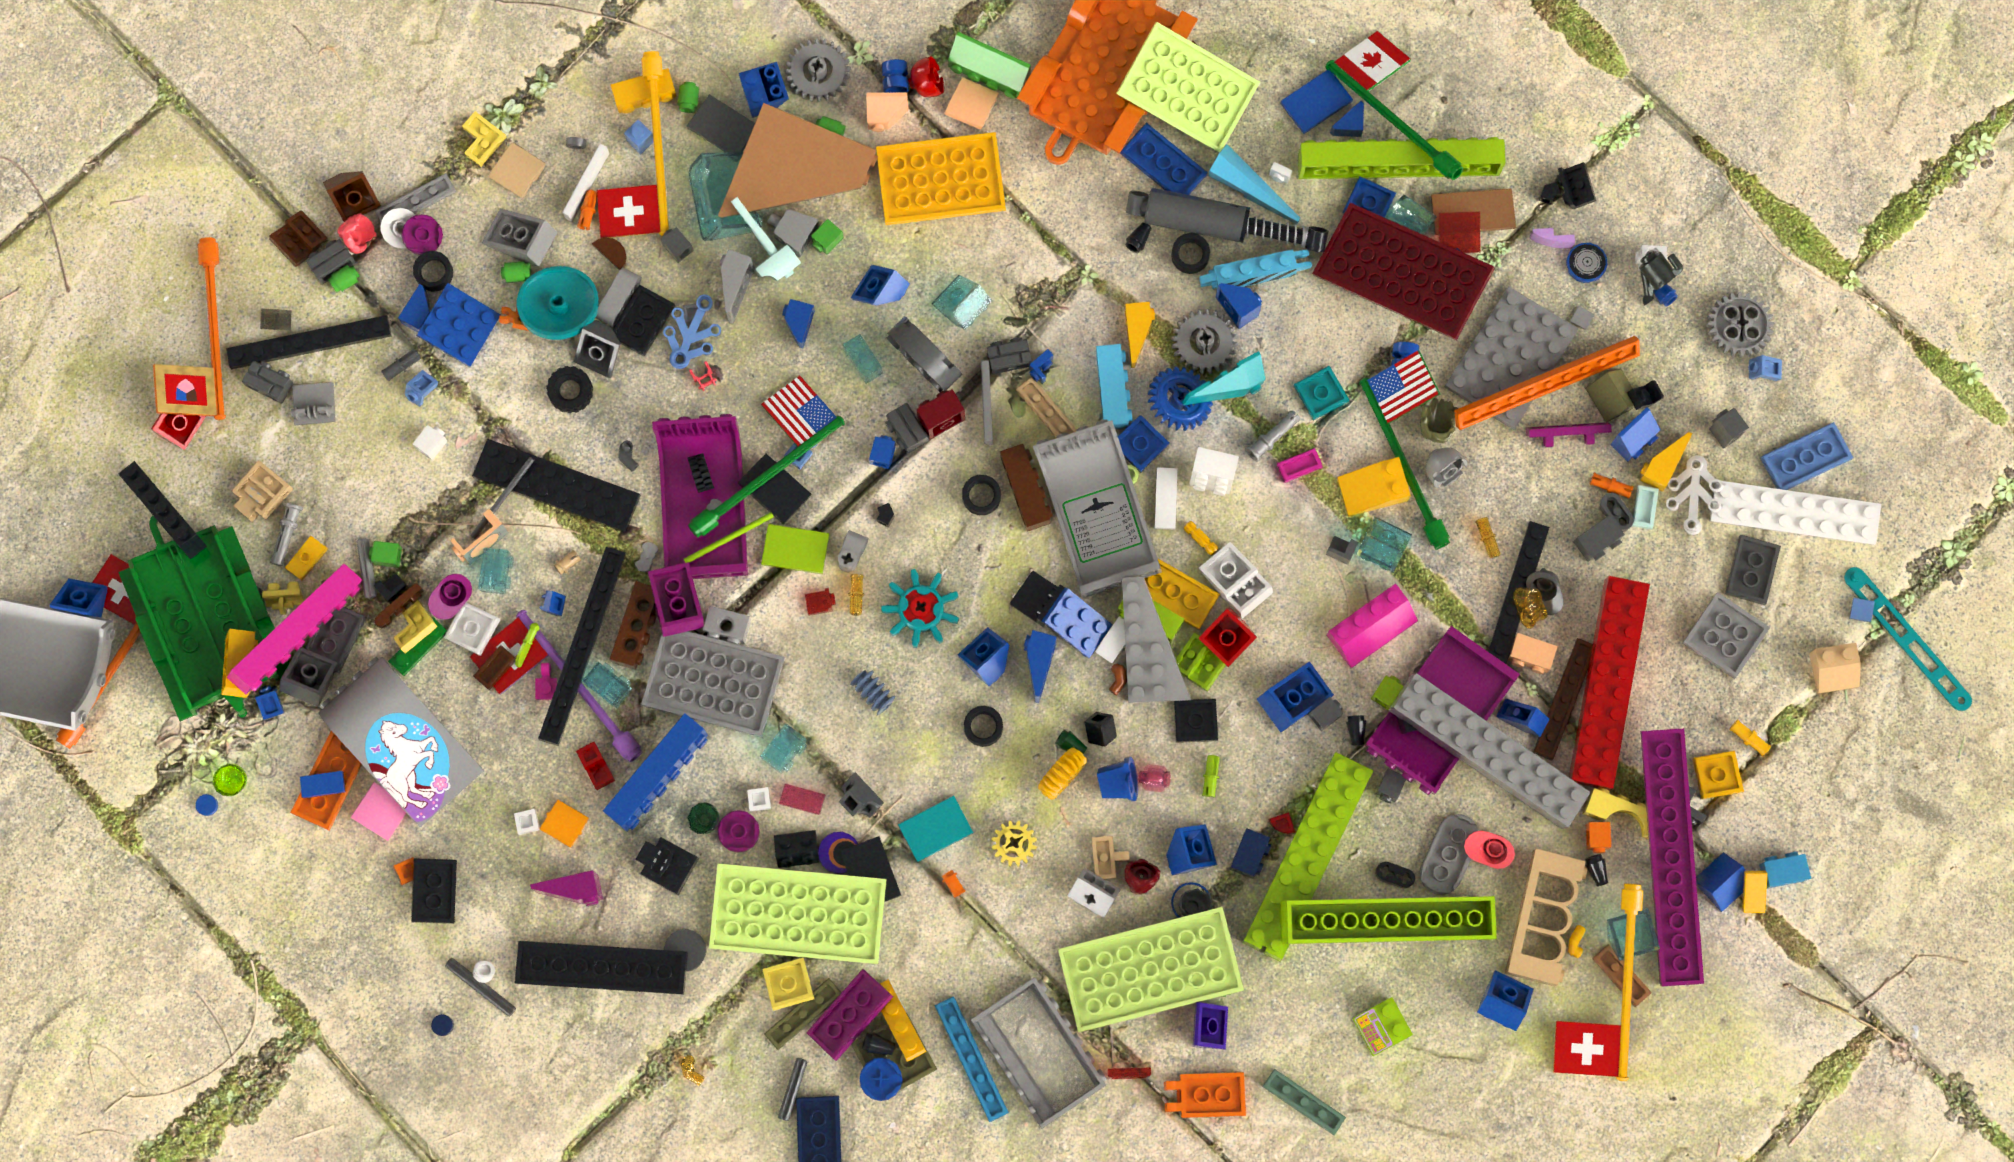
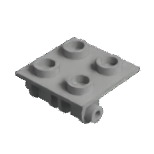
M333 382L292 386L293 409H291V416L294 417L295 426L335 422Z

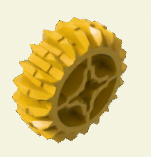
M1070 748L1040 781L1038 789L1045 797L1051 800L1055 799L1085 766L1087 758L1079 750Z

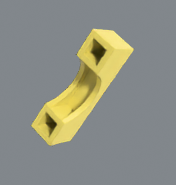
M1602 787L1594 788L1590 791L1591 793L1587 799L1583 815L1602 822L1613 813L1629 814L1639 823L1642 837L1649 840L1646 804L1638 802L1636 805L1629 802V798L1622 795L1613 796L1609 794V790Z

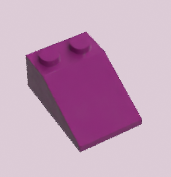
M689 562L648 571L663 637L703 628V615Z
M593 870L530 884L531 889L538 894L586 904V907L599 904L598 901L603 900L599 875Z

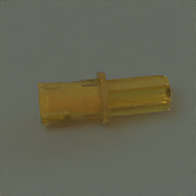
M1488 517L1476 520L1475 523L1481 535L1480 541L1484 543L1488 557L1493 559L1500 556L1495 540L1496 534L1492 532Z
M851 574L850 592L848 593V596H850L849 613L853 616H860L862 614V597L865 596L863 593L864 575L860 574L858 577V574Z

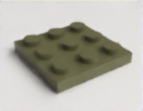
M888 1024L872 1032L895 1043L892 1055L867 1053L866 1050L862 1049L865 1036L851 1044L863 1067L867 1062L875 1058H886L896 1063L902 1073L901 1089L938 1070L922 1040L921 1042L926 1052L907 1062Z

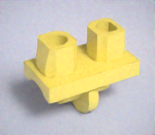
M297 581L287 583L286 590H281L280 585L277 583H269L267 590L262 591L266 607H272V610L279 609L281 615H286L287 609L294 608V605H300L304 602V597Z

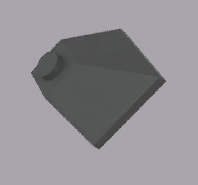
M595 319L592 323L584 326L574 362L611 378L621 344L612 328Z

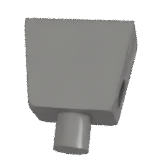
M790 209L786 210L783 217L772 213L767 222L775 227L773 232L774 238L783 246L788 245L799 258L811 241V235L819 227L818 219Z

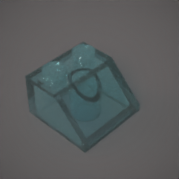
M958 275L931 304L953 324L965 330L973 324L981 312L987 309L992 299L980 284Z
M1374 517L1356 555L1365 561H1371L1382 569L1394 573L1412 534L1380 518Z

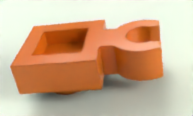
M502 307L501 314H506L507 316L500 315V323L508 324L511 322L513 323L512 328L529 331L521 322L517 308L515 312L509 307Z

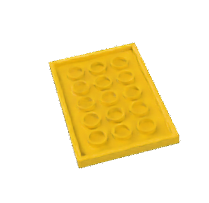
M996 132L876 147L885 225L1006 211Z

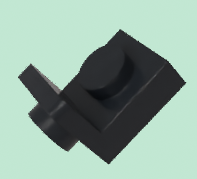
M1655 380L1627 392L1636 410L1650 407L1664 398Z

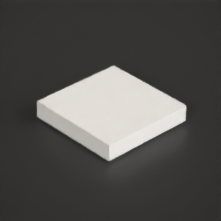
M465 603L454 617L444 638L481 656L500 619L473 605Z

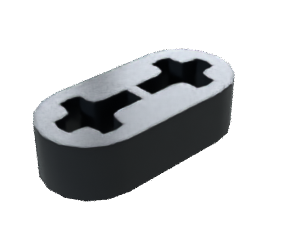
M1390 862L1380 863L1375 870L1376 877L1380 881L1400 888H1409L1415 882L1413 871ZM1387 866L1388 871L1394 873V876L1387 874L1386 877H1383L1380 869ZM1407 873L1411 882L1408 881L1406 884H1403V880L1396 876H1403Z

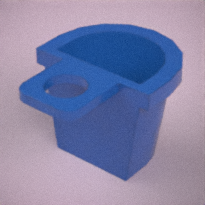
M1131 756L1125 757L1124 761L1098 769L1097 778L1102 798H1123L1137 801L1138 776L1134 760Z

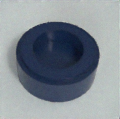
M441 1014L432 1020L431 1028L436 1035L447 1036L452 1032L454 1023L449 1016Z

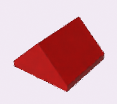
M161 413L151 429L159 437L185 450L206 416Z

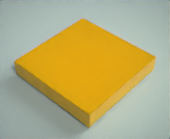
M1735 750L1692 759L1701 800L1744 792Z

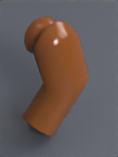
M1118 663L1114 664L1111 668L1115 675V682L1109 688V691L1116 696L1127 683L1126 668Z

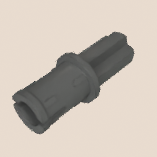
M413 349L400 359L396 358L394 363L381 370V372L390 381L402 371L406 372V369L420 360L421 356L417 350Z

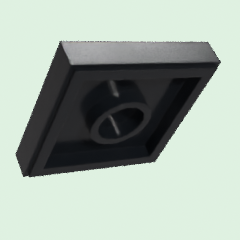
M1216 699L1174 701L1176 743L1218 741Z

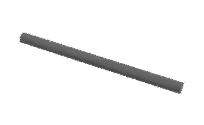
M528 458L490 508L493 514H495L535 461L534 459ZM485 516L470 535L472 538L476 539L488 523Z

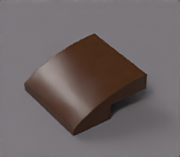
M302 210L285 220L284 226L269 235V240L295 267L308 259L311 253L317 251L328 240L326 235Z

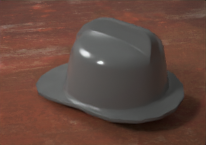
M1545 568L1531 573L1527 578L1526 586L1534 608L1544 615L1557 614L1564 604L1559 578L1555 573Z

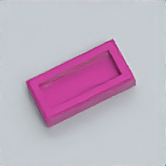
M1315 448L1277 463L1285 483L1323 468Z

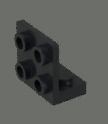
M1032 571L1011 600L1010 605L1044 627L1045 624L1041 621L1065 587L1061 584L1057 587L1035 571Z

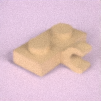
M1113 836L1092 838L1095 874L1104 880L1117 879L1115 862L1130 861L1129 851L1114 852Z

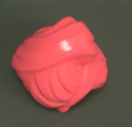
M361 213L347 218L337 230L339 236L344 240L346 247L355 254L364 252L367 248L366 242L377 236L373 223Z

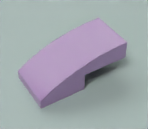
M1553 228L1533 229L1530 234L1531 240L1549 247L1572 249L1575 243L1574 235L1554 236Z

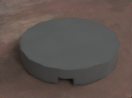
M682 929L672 933L664 946V950L688 952L686 972L698 968L703 963L707 953L703 938L695 931L689 929Z

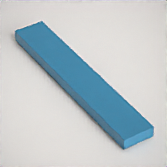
M954 996L934 1005L989 1122L1008 1114L1009 1112Z

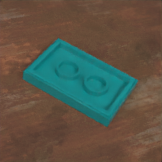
M955 796L898 824L917 863L973 834Z

